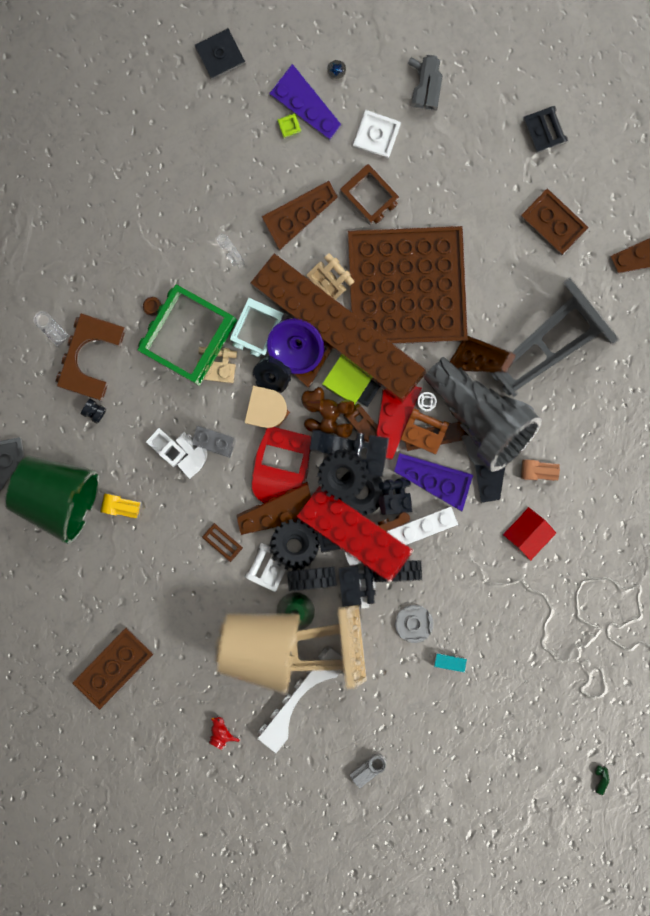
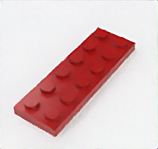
M319 486L297 515V518L378 575L391 582L413 550L340 499L335 500L333 495L328 497V492L326 490L323 492L321 486Z

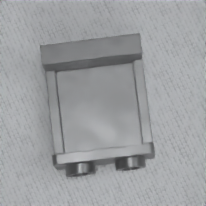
M197 426L192 440V444L229 458H231L236 443L234 437Z

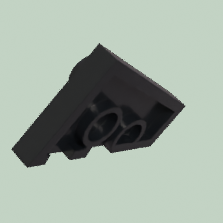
M474 464L480 502L500 500L505 467L497 471H489L484 465Z

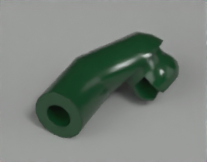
M598 765L596 766L595 774L600 776V781L595 791L599 795H604L610 782L609 771L606 766Z

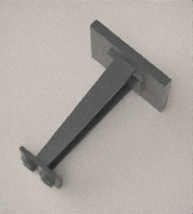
M571 278L567 279L564 284L574 296L512 352L516 355L512 362L513 364L529 348L537 344L546 354V360L519 379H513L508 370L506 373L490 372L496 381L499 379L504 384L502 388L508 396L512 394L515 397L518 394L516 390L602 332L612 344L619 340ZM573 309H577L589 323L590 329L556 353L551 352L543 342V336Z

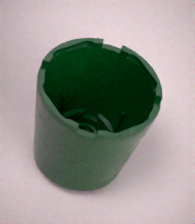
M26 456L18 464L10 478L5 498L6 509L62 542L70 544L86 524L84 518L87 511H92L99 486V474H96V471L92 469Z

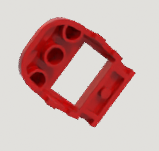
M277 427L266 429L254 458L251 477V490L257 500L266 503L273 497L277 498L290 489L302 486L309 472L312 436ZM266 445L303 454L299 474L262 465Z

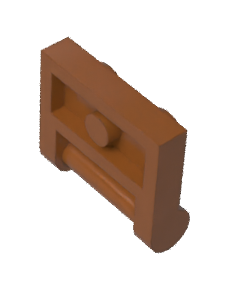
M414 408L401 440L436 455L449 422L439 421L420 413L418 409ZM415 419L440 429L439 433L436 434L414 425Z

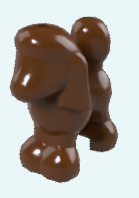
M317 387L313 391L306 390L303 392L301 400L305 409L309 412H320L322 416L321 422L313 418L306 419L304 421L305 429L310 432L317 430L327 434L334 433L341 438L351 436L352 425L346 423L338 425L336 420L340 414L353 412L354 401L344 400L338 404L334 400L324 399V390L321 387Z

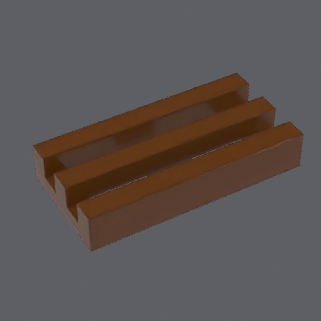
M215 523L202 536L205 541L230 562L243 549L239 543ZM214 528L235 545L237 550L235 551L213 532ZM209 534L227 548L232 553L231 557L207 536Z

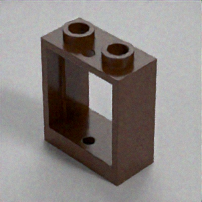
M369 164L363 167L340 188V193L370 226L373 223L378 224L385 217L383 214L387 210L391 212L398 205L399 196ZM369 175L391 197L372 216L351 194Z

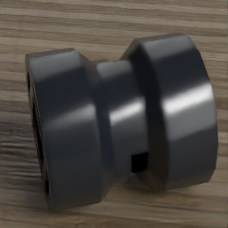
M90 398L83 407L81 415L90 417L92 422L98 424L107 408L97 405L96 401Z

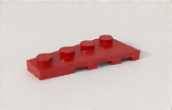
M415 386L403 403L385 389L382 390L376 436L390 438L386 459H393L422 387Z

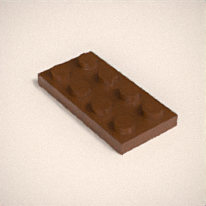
M126 627L72 684L100 710L154 653Z

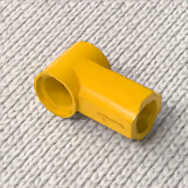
M104 493L100 512L137 518L140 502Z

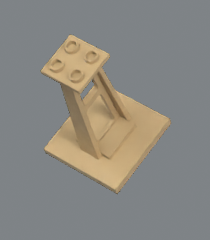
M359 605L338 609L340 624L299 630L297 632L296 644L293 647L292 656L294 658L291 671L345 670L347 689L355 688L366 682ZM336 634L341 635L343 659L301 661L299 659L297 647L299 640Z

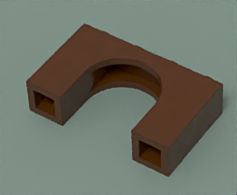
M81 313L80 317L75 319L73 328L76 329L74 335L69 337L67 346L70 347L68 353L63 355L61 362L63 369L62 372H58L55 382L58 383L57 387L103 402L109 383L83 374L78 366V354L81 348L91 341H102L121 347L127 329Z

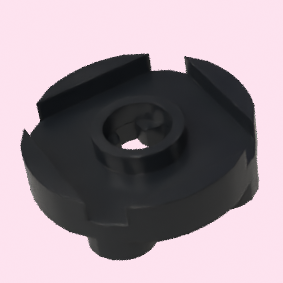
M266 356L264 359H261L253 369V376L255 375V383L258 387L282 393L290 384L291 369L272 356ZM269 373L273 374L275 377L273 379L270 378Z

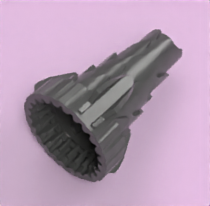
M441 357L439 362L433 365L424 376L426 382L444 398L449 411L461 423V428L467 433L461 439L472 462L475 465H484L489 471L500 470L517 457L531 442L542 424V419L534 412L533 407L506 396L501 398L493 389H487L479 381H474L463 369H457L445 357Z

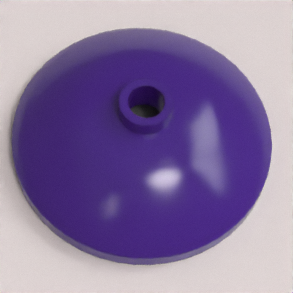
M286 319L279 322L270 331L267 339L269 355L289 367L293 374H303L313 370L323 357L324 344L321 335L310 323L300 319Z

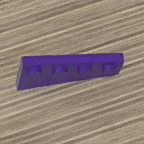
M399 453L394 470L395 473L463 512L473 478L472 474Z

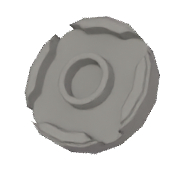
M410 605L399 611L395 627L403 640L409 643H419L429 637L433 630L434 622L432 615L427 609L420 605Z

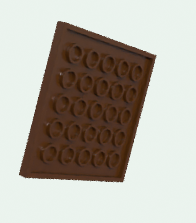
M463 226L348 231L349 267L351 277L355 281L350 286L351 312L393 344L468 341Z

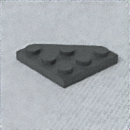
M21 437L0 441V491L25 457Z

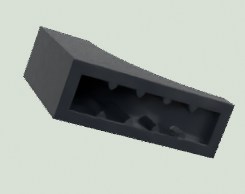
M313 430L310 452L328 455L338 449L340 451L348 449L349 453L354 451L353 440Z

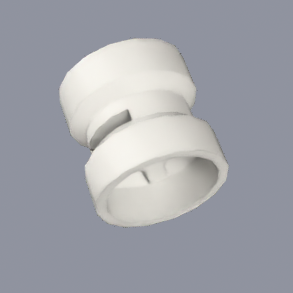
M430 392L422 393L417 399V406L423 412L432 411L437 403L435 395Z

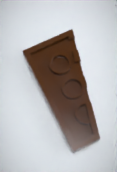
M308 482L303 483L302 486L296 489L286 491L285 494L277 498L273 497L262 505H256L237 514L240 534L243 535L280 527L281 523L284 521L288 523V520L292 519L293 522H296L298 519L297 515L311 498Z

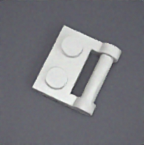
M260 543L258 547L260 550L249 573L246 572L244 577L276 592L286 569H284V565H277L278 561L272 559V553L261 578L257 577V571L266 553H270L271 548Z

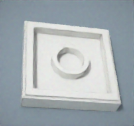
M365 110L353 147L389 159L401 122Z

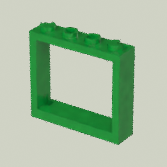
M175 284L174 288L172 287L169 290L166 302L159 307L156 319L149 324L146 336L142 337L139 341V348L137 350L200 386L238 320L233 315ZM181 294L224 318L192 374L149 351Z

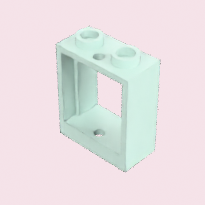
M248 298L230 341L233 342L232 346L243 350V348L251 350L250 354L260 358L262 355L266 357L268 352L267 341L262 350L238 339V335L250 309L276 320L273 327L282 321L284 313Z

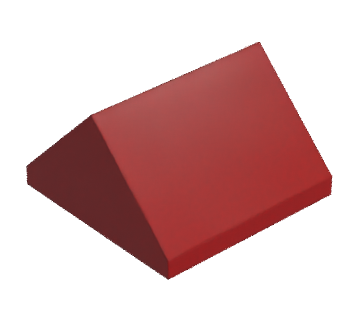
M528 507L504 532L503 536L531 561L555 536L556 532L545 519Z

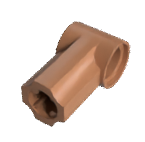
M522 460L521 479L558 481L560 464Z

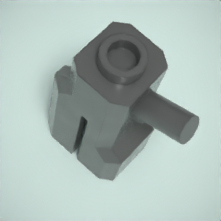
M427 55L423 57V62L421 63L411 57L408 64L416 68L420 76L419 85L413 91L411 107L423 109L427 82L430 80L425 109L437 111L443 77L439 71L440 59L435 55Z

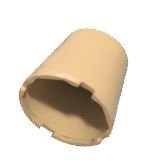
M227 614L225 623L221 624V636L217 642L215 661L218 663L217 672L287 694L294 658L290 653H293V647L296 644L300 615Z

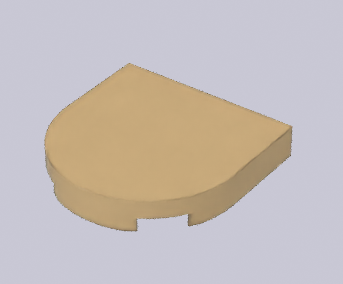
M253 386L245 424L263 428H272L279 425L287 413L285 399L274 390Z

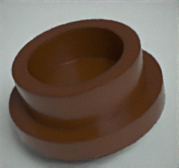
M148 297L143 302V310L147 315L155 316L158 315L157 311L162 304L158 298Z

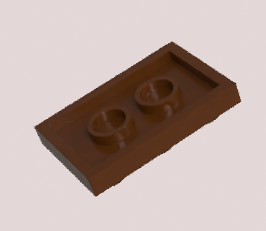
M548 188L520 216L561 256L589 228Z

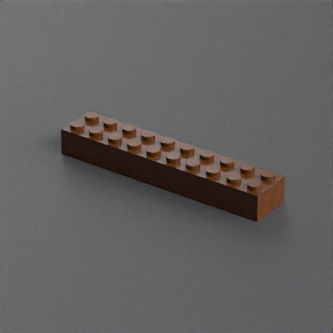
M275 253L250 282L253 289L292 319L306 321L315 327L327 346L348 360L401 403L404 402L426 374V369Z

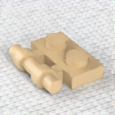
M329 253L324 257L329 264L325 266L322 261L319 262L307 276L315 285L337 300L347 290L342 283L345 281L350 287L355 281L351 277V273L348 270L345 271L339 264L340 261ZM332 269L339 274L340 277L338 279L332 274Z
M199 347L198 354L203 355L207 347ZM224 348L217 355L223 357V361L213 362L203 380L234 384L236 364H230L229 358L237 359V351Z

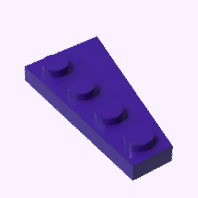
M292 64L269 95L330 141L341 127V123Z

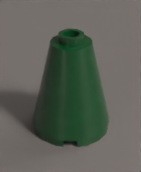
M293 592L285 595L279 601L276 613L291 614L292 610H298L300 615L298 631L305 629L311 624L315 615L313 602L302 593Z

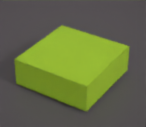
M295 113L277 119L283 138L301 133Z

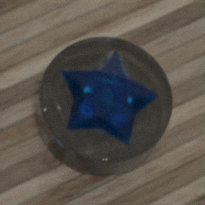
M340 60L331 61L327 67L328 76L333 80L342 79L346 74L345 64Z

